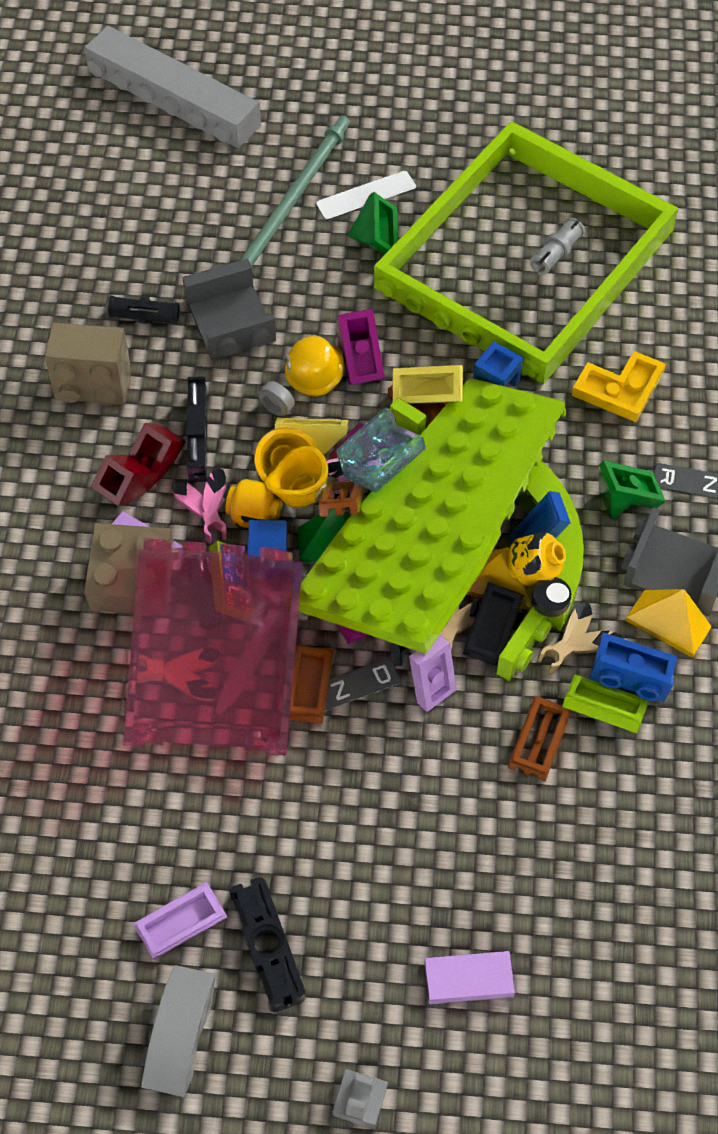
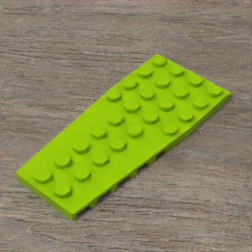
M473 378L468 379L463 385L462 402H449L361 503L359 513L352 514L289 599L292 609L427 654L483 570L501 536L500 527L504 519L509 520L515 510L514 501L518 493H524L529 484L528 475L533 466L538 467L543 458L542 449L545 443L552 441L556 434L555 425L559 417H565L566 415L565 402Z

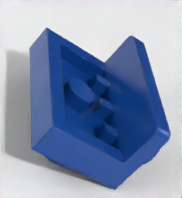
M603 633L589 678L599 681L605 687L620 688L636 693L642 699L649 701L657 700L664 703L674 684L673 673L678 656Z

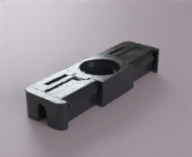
M206 376L187 377L189 482H206L208 432Z
M261 877L250 880V886L243 888L242 884L231 887V901L235 900L234 903L243 926V936L256 973L260 972L259 974L269 1000V1010L275 1013L303 1003L305 1000V988L265 879ZM263 934L274 935L279 940L278 948L271 954L260 953L255 947L256 940Z

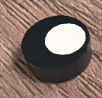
M560 578L539 580L533 588L532 605L543 616L557 617L568 610L572 593L569 585Z

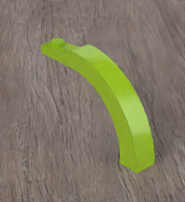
M542 460L538 467L533 466L528 475L529 484L524 493H518L515 501L529 514L549 491L560 493L571 523L556 538L563 545L566 553L563 570L558 578L569 585L572 596L568 610L557 617L543 616L532 606L499 656L497 675L508 681L512 679L517 670L523 672L527 668L534 653L531 649L536 641L542 643L549 634L551 627L559 631L564 627L576 599L583 567L584 545L577 511L563 484Z

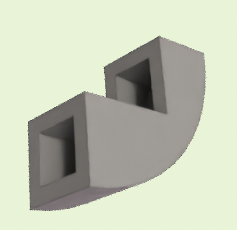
M174 965L155 1018L146 1056L142 1088L185 1097L194 1074L198 1039L211 1012L216 974Z

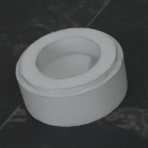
M269 381L259 391V399L262 405L277 416L287 415L295 405L291 393L277 382Z

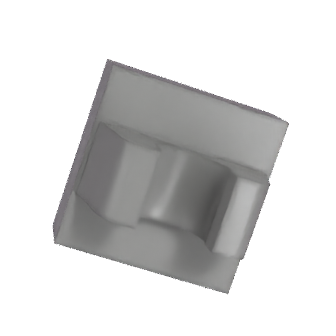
M346 1069L333 1108V1116L375 1129L388 1082Z

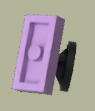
M441 635L438 636L427 654L409 649L413 653L409 656L416 700L426 712L457 690L451 646ZM391 643L394 666H403V655L409 648Z

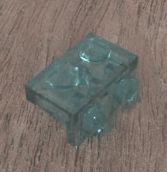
M384 408L336 450L346 479L377 493L426 449V445L422 436L397 426L392 410Z

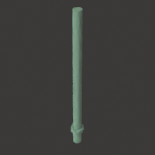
M341 115L333 126L327 128L324 133V140L240 260L248 258L251 267L256 262L335 145H339L343 141L344 132L350 125V120L346 116Z

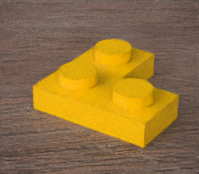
M633 351L620 375L587 362L573 386L571 396L636 423L664 374L666 364L636 351Z

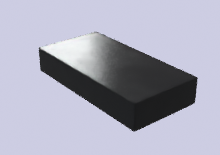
M488 582L462 654L498 667L499 656L508 643L524 595Z

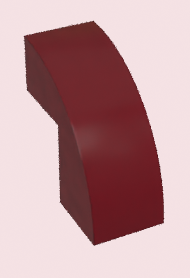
M144 423L129 455L105 456L91 488L117 506L128 504L144 495L163 477L178 457L186 441L159 423Z

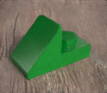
M602 461L599 464V493L610 519H615L631 504L647 508H658L666 502L652 471L609 461Z

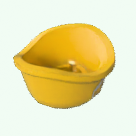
M314 335L304 337L297 341L289 351L285 366L286 379L296 391L310 397L323 396L332 391L341 381L344 373V357L340 348L331 344L326 339Z
M277 428L266 433L258 442L254 453L255 468L261 480L265 483L267 477L275 470L286 454L292 450L303 446L316 447L313 440L305 433L293 428Z
M303 446L294 449L286 454L275 470L267 477L265 485L271 493L276 494L283 503L292 508L310 506L322 497L328 485V463L322 452L316 447Z

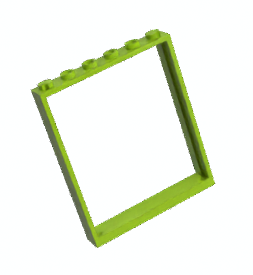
M510 121L374 266V288L382 292L385 297H390L403 304L411 312L418 313L431 320L439 328L446 329L459 336L469 345L486 351L494 341L523 357L521 374L527 375L544 385L672 233L678 207ZM506 155L517 159L648 229L544 352L400 271V268Z

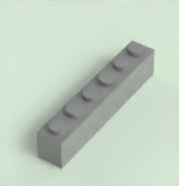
M110 26L105 27L84 47L88 71L93 75L113 83L121 90H126L138 96L144 102L151 103L165 110L171 116H176L190 123L196 129H201L215 136L221 142L228 143L239 149L261 126L260 102Z

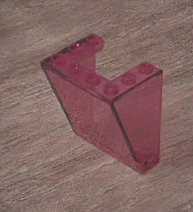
M144 538L143 545L135 544L122 733L123 746L144 747V742H155V745H164V742L232 746L242 747L248 751H252V748L266 750V755L286 756L303 562L293 559V552L279 548L260 547V554L244 553L245 546L222 544L221 551L206 550V543L183 541V548L171 547L172 543L170 541L156 538Z

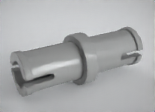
M568 218L557 233L550 234L544 241V247L530 259V266L535 272L543 263L544 266L537 274L546 275L558 260L565 259L571 251V246L584 234V225L579 222L574 229H571L577 219Z

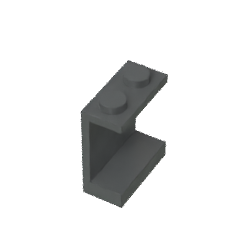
M248 258L182 277L185 300L211 360L231 356L236 352L253 347H261L276 341L275 318L273 314L266 315L253 286L252 267Z
M653 507L648 520L641 518L633 538L639 541L636 549L629 547L621 566V569L627 570L623 585L642 592L644 590L684 589L702 614L710 616L718 595V548L656 526L660 509Z

